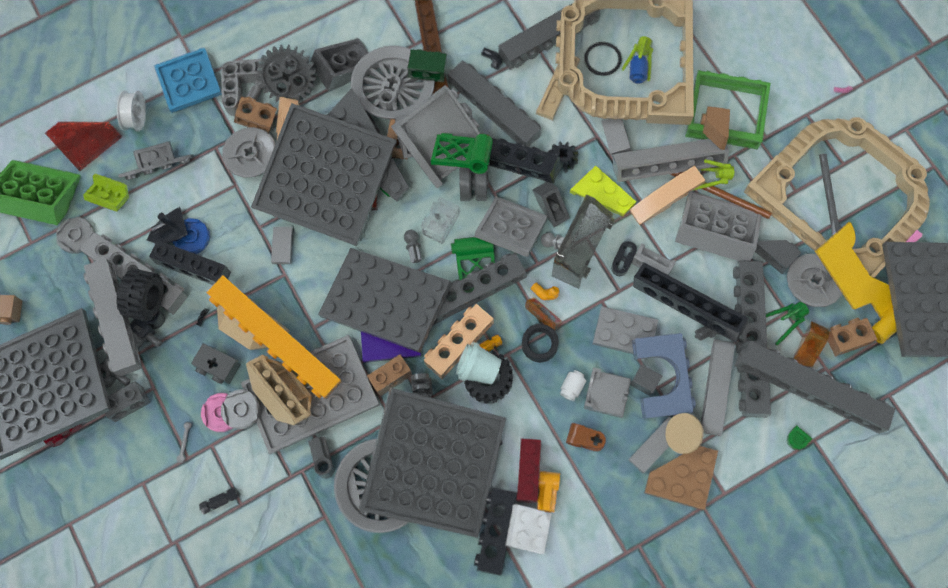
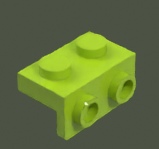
M96 173L92 176L93 185L83 194L84 200L116 212L129 199L126 184Z

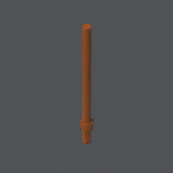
M683 172L673 173L670 175L677 177ZM715 186L703 188L707 192L753 211L756 214H760L767 219L772 214L768 210Z

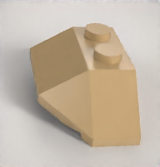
M221 305L217 307L218 329L249 350L268 348L265 344L262 346L257 344L252 339L254 335L250 331L245 333L237 326L240 323L235 318L233 320L229 319L223 313L225 309ZM266 313V314H267L269 317H271L278 325H280L287 333L290 332L286 327H284L281 323H279V322H278L276 319H274L271 315H269L268 313Z
M265 355L247 362L246 367L252 390L277 421L296 425L310 417L311 394L292 371L289 372L281 365L282 363L268 359Z

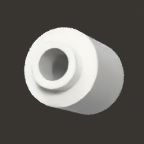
M576 370L569 372L560 388L562 390L560 395L571 401L578 398L586 383L585 375Z

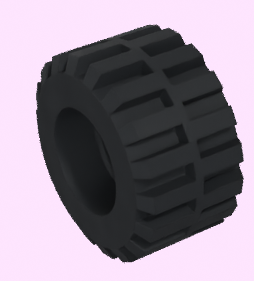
M130 269V271L126 272L118 286L116 298L117 309L120 315L148 321L157 314L164 292L162 278L159 274L140 269Z
M492 351L491 354L501 359L498 371L500 380L498 383L487 387L476 381H464L467 392L479 402L482 400L484 403H489V401L495 403L498 399L502 400L504 395L509 393L510 387H512V366L509 365L508 359H504V355L501 353L497 355L496 351Z

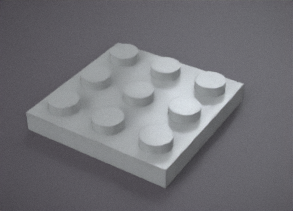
M496 196L475 231L474 237L528 257L546 223L547 215Z

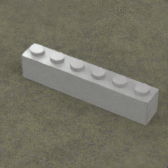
M710 139L617 153L613 154V171L617 181L622 182L685 172L693 166L697 169L717 167L704 163V160L728 164L729 149L726 145L725 149L721 150Z
M105 258L85 265L86 273L83 275L90 287L88 291L89 297L94 301L95 308H93V312L100 323L98 330L105 341L103 349L109 356L108 367L110 371L118 376H123L142 369L129 319L120 315L117 309L116 298L119 283L113 264Z

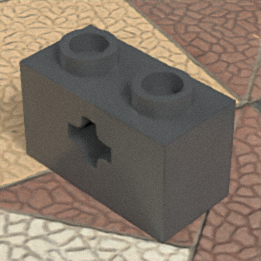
M204 343L191 362L196 367L195 371L203 376L209 374L213 376V381L221 385L223 382L230 384L241 365L236 359Z

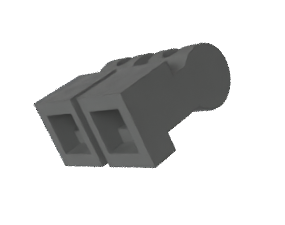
M420 373L411 376L412 393L431 398L433 396L432 379L429 378V374Z

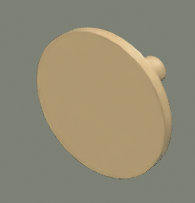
M687 413L677 414L667 424L665 431L666 441L669 447L677 453H692L702 443L703 427L695 416Z

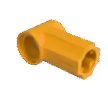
M540 471L537 510L548 513L555 512L560 473Z

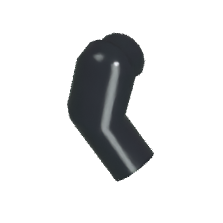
M484 47L481 56L491 59L492 63L490 66L498 70L500 64H502L500 55L496 51Z

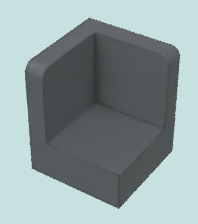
M641 365L630 385L651 397L662 375Z

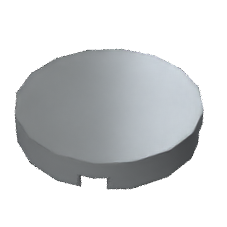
M81 217L66 219L56 230L57 244L68 253L82 252L80 249L94 233L93 226Z
M243 389L235 390L225 397L226 399L221 405V416L227 425L238 430L247 429L254 425L259 418L261 406L258 398L252 392Z

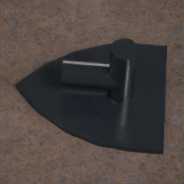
M181 207L172 210L166 215L163 212L159 213L157 216L159 221L151 227L152 230L147 241L156 243L159 240L164 243H172L187 236L188 232Z

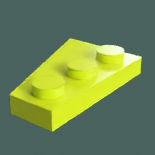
M596 165L570 189L571 194L584 197L585 200L595 202L601 205L602 208L622 217L636 204V201Z

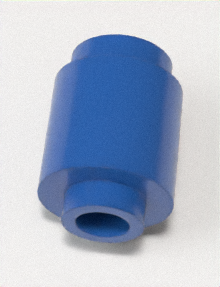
M636 55L630 61L629 79L633 83L641 84L648 77V61L645 56L642 55V58L639 59L638 55Z

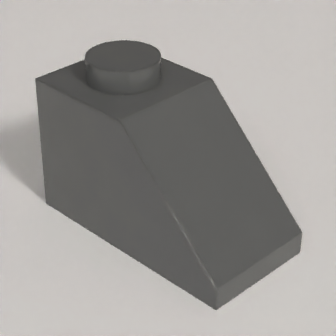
M545 182L533 189L538 205L544 214L547 215L553 227L570 219L559 190L555 185Z
M787 240L758 241L755 250L760 257L781 274L802 253L795 244L789 243Z

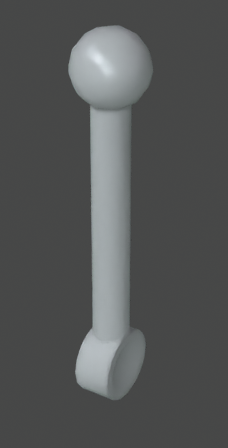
M190 422L184 423L185 431L180 455L176 458L179 463L185 461L184 451L188 431L192 426Z

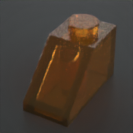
M811 321L793 359H796L803 366L813 367L829 340L830 329Z

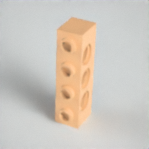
M477 304L473 308L470 306L464 312L462 320L460 322L457 320L451 326V331L448 335L444 334L438 340V345L435 349L431 348L424 356L425 365L441 379L459 362L466 345L471 344L473 341L477 342L494 324V318ZM474 323L476 327L473 330H468L466 325ZM461 337L463 341L460 344H455L453 339ZM442 351L450 353L447 358H441L439 355Z

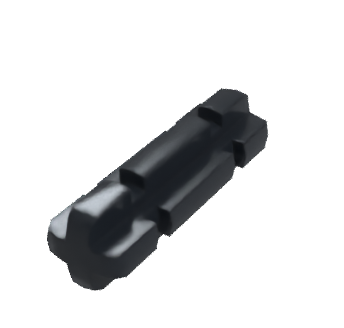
M231 488L226 490L227 493L222 492L210 498L208 502H201L199 504L202 514H207L211 512L212 508L215 510L229 503V500L238 499L237 490Z

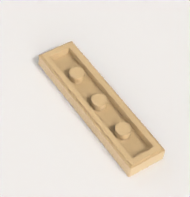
M575 56L574 66L577 68L580 58ZM555 72L536 111V115L552 121L564 97L558 89V80H555Z

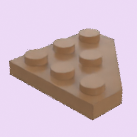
M699 446L694 452L682 454L649 473L644 493L704 511L718 451Z

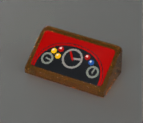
M536 298L528 299L525 302V309L543 324L550 326L554 330L562 324V320Z

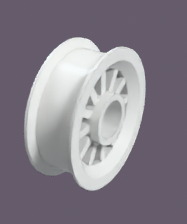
M123 90L119 94L117 101L119 126L123 131L129 128L141 131L146 117L143 94L140 91L128 93L126 90Z

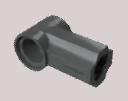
M326 437L313 438L308 443L314 462V470L321 478H330L334 474L335 467L332 464ZM323 464H329L326 472H320V467Z

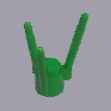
M801 301L796 304L791 303L786 307L766 313L767 318L788 311L786 315L781 317V320L783 321L789 317L792 320H796L775 343L776 346L800 323L805 321L804 317L809 314V309L805 303Z

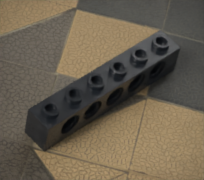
M643 262L634 276V288L735 343L746 328L748 317Z

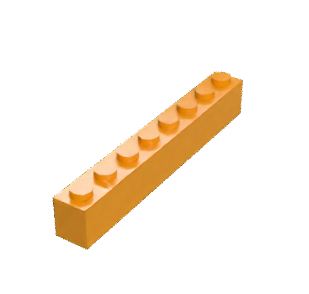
M223 275L206 292L211 296L208 300L216 307L221 305L225 309L223 313L229 319L233 320L235 318L240 323L237 326L245 333L250 331L254 335L252 339L260 346L265 344L269 348L267 352L274 359L279 357L284 361L281 365L289 372L294 370L298 374L296 378L303 385L307 383L313 387L311 392L319 399L322 396L327 399L342 382Z

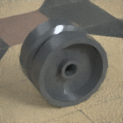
M460 167V201H470L472 199V190H475V199L477 201H487L488 172L477 174L469 168Z

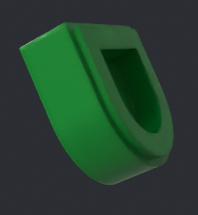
M796 425L787 435L786 440L791 449L801 450L813 438Z

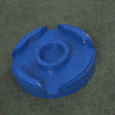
M185 219L188 235L172 243L175 247L198 254L209 244V230L198 219Z

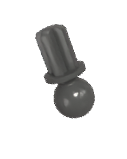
M407 230L404 233V241L408 244L406 245V250L409 251L411 262L419 263L422 257L419 249L421 245L417 242L418 233L415 230Z
M704 326L695 331V338L701 341L708 337L713 338L719 333Z

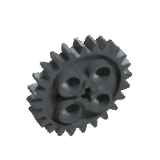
M281 44L279 50L273 46L272 52L267 50V56L262 55V61L258 63V66L261 68H258L256 72L261 75L257 77V80H262L259 86L266 87L264 93L270 92L269 98L276 96V102L279 101L280 97L293 100L295 98L300 102V96L306 98V92L311 93L312 89L310 87L315 86L313 81L316 80L317 76L312 74L316 73V69L311 68L314 62H308L310 56L304 57V50L300 53L297 52V46L294 50H291L290 44H288L286 49ZM286 60H293L295 65H288ZM270 67H277L279 72H272ZM294 77H302L303 82H297ZM284 83L287 86V88L282 89L278 86V84Z

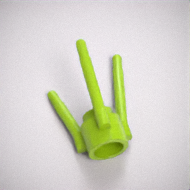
M646 36L639 38L638 43L634 44L633 50L625 61L622 71L628 66L636 51L639 54V59L642 58V55L648 54L647 81L651 80L652 39Z
M705 159L704 163L718 167L698 170L715 172L716 178L720 180L702 184L693 190L719 184H728V180H732L734 177V167L731 164H723Z

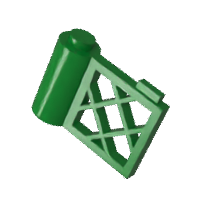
M449 133L437 134L431 157V165L469 168L474 173L483 174L488 169L493 140L487 134H479L475 138L453 136V134ZM440 141L449 142L450 144L443 147L440 144ZM462 143L469 144V146L463 149L459 145ZM452 148H455L457 150V152L453 154H450L448 151ZM443 153L447 156L444 159L436 158ZM462 155L466 158V161H460L456 158Z
M476 237L454 239V243H451L452 254H456L459 280L464 279L462 278V272L467 276L475 267H478L480 270L484 269L478 265L484 258H491V262L495 263L492 243ZM469 260L474 266L467 273L461 268V261ZM474 287L472 289L464 290V292L471 293L474 290Z

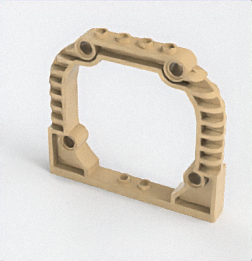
M575 0L572 5L562 9L561 20H557V31H560V36L556 37V47H559V52H556L555 63L559 64V69H555V80H558L560 93L569 95L572 103L582 112L592 117L614 120H646V123L691 125L694 117L693 0ZM601 9L647 10L648 15L653 18L663 16L675 27H682L683 40L680 41V52H683V57H680V68H683V82H678L665 93L661 90H654L647 98L609 97L594 94L583 86V75L574 66L575 34L579 33L583 28L584 17L595 10Z
M860 117L851 118L849 121L838 118L836 120L823 119L813 122L805 127L747 185L744 193L763 209L772 212L771 215L816 251L826 242L822 234L815 232L805 220L799 219L783 205L787 200L786 187L789 186L795 176L793 167L812 147L824 140L838 139L846 146H860L896 175L895 181L897 186L908 197L907 209L902 218L882 240L871 238L861 248L853 249L869 275L875 278L886 266L882 244L885 242H906L921 227L928 215L930 199L927 193L928 187L924 181L927 176L926 169L915 158L905 153L901 147L891 142L886 135L881 134L872 124L867 123ZM780 175H784L786 179L781 178ZM869 247H872L876 253L872 252Z

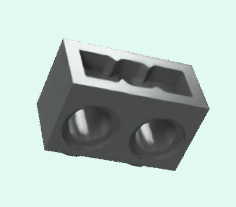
M133 382L109 395L108 400L111 410L106 412L105 415L108 419L117 422L150 404L143 386Z

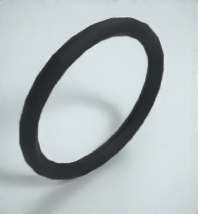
M597 42L586 50L584 62L592 73L607 76L619 69L622 56L619 49L613 44ZM604 45L614 49L618 55V63L615 68L608 72L594 70L588 62V54L593 48Z

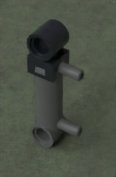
M160 310L157 311L156 317L151 321L134 319L130 323L137 351L145 341L147 343L151 342L156 347L162 345V341L154 336L157 332L153 330L160 328L165 322V316ZM107 356L100 364L102 374L106 373V377L103 379L105 388L111 387L116 379L125 386L129 385L131 380L125 375L118 376L110 371L108 367V361L110 360L109 356Z

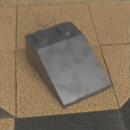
M359 38L315 49L310 62H314L312 68L316 69L317 76L329 91L351 82L355 66L369 52Z

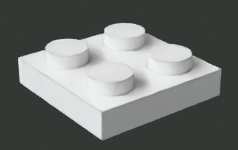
M513 504L506 546L544 555L551 513Z

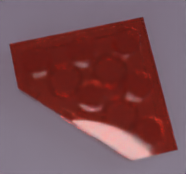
M58 122L45 132L49 139L79 171L122 138L120 133L109 122Z

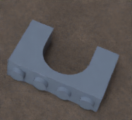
M682 333L633 339L634 360L662 358L672 365L676 374L675 385L668 394L640 399L642 419L677 415L680 413H694L695 399L691 397L690 391L693 384L691 377H688L687 371L690 368L688 357H685L684 349H687L686 339L682 337Z

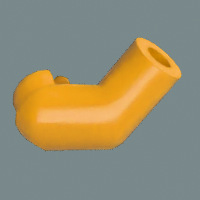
M537 282L530 288L541 300H555L560 292L555 286H552L550 289H544Z

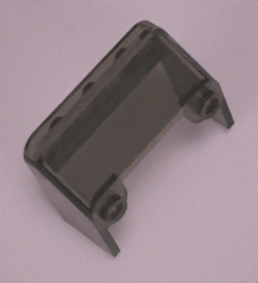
M590 195L585 196L557 251L552 270V277L578 289L581 286L582 279H587L591 268L588 266L604 232H606L607 228L611 230L615 222L613 213Z

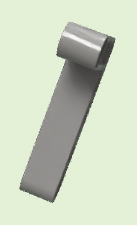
M262 59L228 61L223 64L222 104L230 116H235L242 96V83H255L257 77L261 75L256 71L258 68H261L258 66V63ZM286 60L288 65H295L293 60ZM270 67L272 72H279L277 67ZM300 76L294 77L295 79H302Z

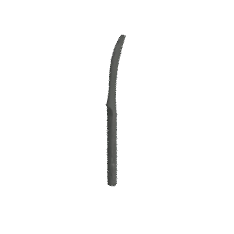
M820 154L819 159L833 236L842 226L837 217L827 154ZM828 273L825 280L826 282H829L833 280V278Z

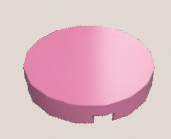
M217 393L210 396L201 408L203 423L215 432H226L233 429L223 421L221 416V405L228 395L226 393Z

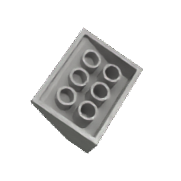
M690 191L675 242L737 261H751L757 248L762 215L736 204Z

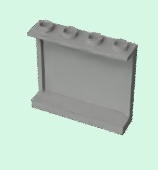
M443 86L391 126L436 188L443 185L441 180L458 168L431 165V157L437 134L449 133L453 134V136L475 138L480 134L477 129L479 127L478 123L474 118H469L467 115L469 110L464 103L460 104L457 100L459 98L457 92L453 88L449 89L447 86ZM440 141V144L443 147L450 144L449 142ZM462 143L459 146L463 149L469 146V144ZM452 148L448 152L450 154H453L457 152V150L455 148ZM443 153L436 158L444 159L447 156ZM462 155L456 158L460 161H466V158Z

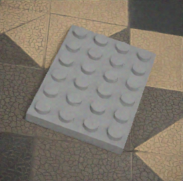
M349 335L310 352L342 382L327 399L323 396L319 399L311 392L313 389L308 383L304 385L311 394V415L296 425L277 421L252 390L250 379L241 382L243 390L252 392L260 402L261 412L256 423L270 455L380 406ZM292 370V372L297 377L298 374L294 370Z

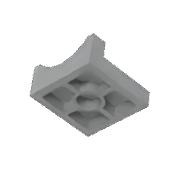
M593 368L584 409L623 418L631 379L601 372V369Z

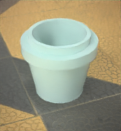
M473 341L471 344L466 345L459 360L456 374L459 375L458 379L462 381L471 380L492 384L498 374L501 359L481 348L479 343Z

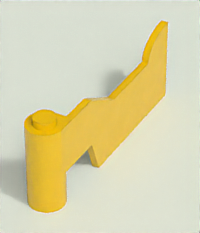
M848 222L822 244L815 253L852 309H857L871 303L880 317V320L872 326V329L877 337L876 342L883 344L897 332L890 287L888 284L871 277L852 249L856 239L855 231L851 222Z

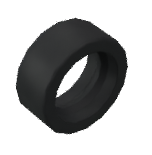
M535 324L524 332L522 350L530 360L539 363L547 362L557 352L559 344L558 335L550 326ZM542 332L550 337L552 345L548 352L536 354L530 349L529 339L535 333Z

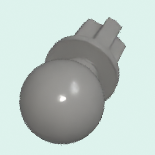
M548 232L541 237L543 246L552 247L554 245L556 250L561 248L571 251L575 245L574 240L563 238L559 234L555 237L554 234Z

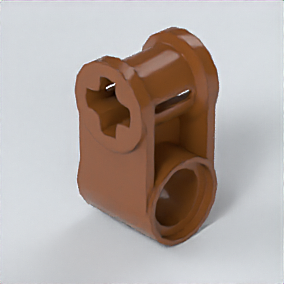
M571 423L566 443L596 452L601 451L606 442L605 435L602 432L576 423ZM595 437H599V441L602 443H598L597 446L593 445L594 442L592 440H594Z

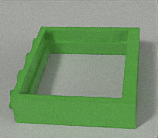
M698 70L693 87L694 117L691 125H687L685 137L701 140L709 139L703 133V125L694 123L700 85L760 95L755 134L729 129L726 144L758 150L763 140L771 83L747 79L742 76L734 77L725 73L717 74Z

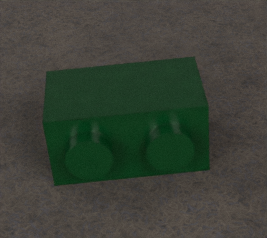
M422 49L410 50L407 67L408 78L444 82L447 54L438 51L429 52Z

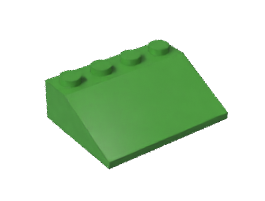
M11 160L0 173V213L58 225L67 214L81 176L76 173Z

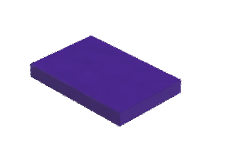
M361 332L363 363L392 360L398 355H401L403 359L421 357V352L419 353Z

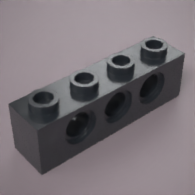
M492 138L493 144L488 166L554 184L563 165L558 154L555 152H544L536 147H525L521 143H510L502 138Z
M159 240L156 241L149 255L157 265L214 285L222 275L228 279L231 274L224 264Z
M493 488L492 493L489 492L487 495L486 504L490 506L488 513L484 512L482 524L486 525L485 531L480 533L478 545H481L480 554L476 553L474 566H478L477 571L502 576L507 549V536L517 492ZM496 506L504 507V515L496 516L493 513ZM492 526H498L501 529V534L498 537L490 535L489 530ZM489 546L497 549V555L493 558H489L485 554V550Z

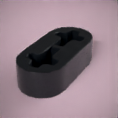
M626 241L621 244L611 267L614 275L620 277L628 272L637 251L636 245L633 242ZM627 247L631 248V252H629L627 257H625L624 249H627ZM621 261H624V269H621L620 271L617 270L616 265H619Z

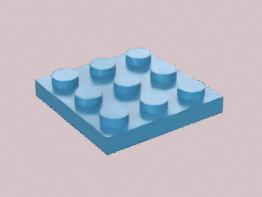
M205 47L154 65L171 113L222 95Z

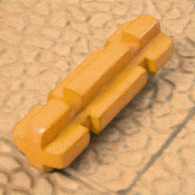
M499 335L491 337V340L488 339L480 343L479 346L489 352L494 347L502 345V339Z

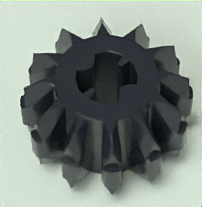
M561 141L558 143V146L553 144L552 149L548 150V153L555 152L559 155L563 164L561 169L565 173L568 168L573 170L574 164L578 163L577 157L579 153L575 151V145L569 147L568 141L565 145Z

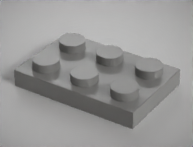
M601 306L593 345L633 354L632 340L655 336L658 320Z

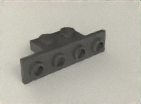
M170 141L133 151L138 169L118 175L119 178L125 177L126 180L137 177V173L143 172L144 175L154 173V169L158 167L165 170L172 168V164L179 162L180 165L189 163L190 158H194V155L189 154L175 158Z

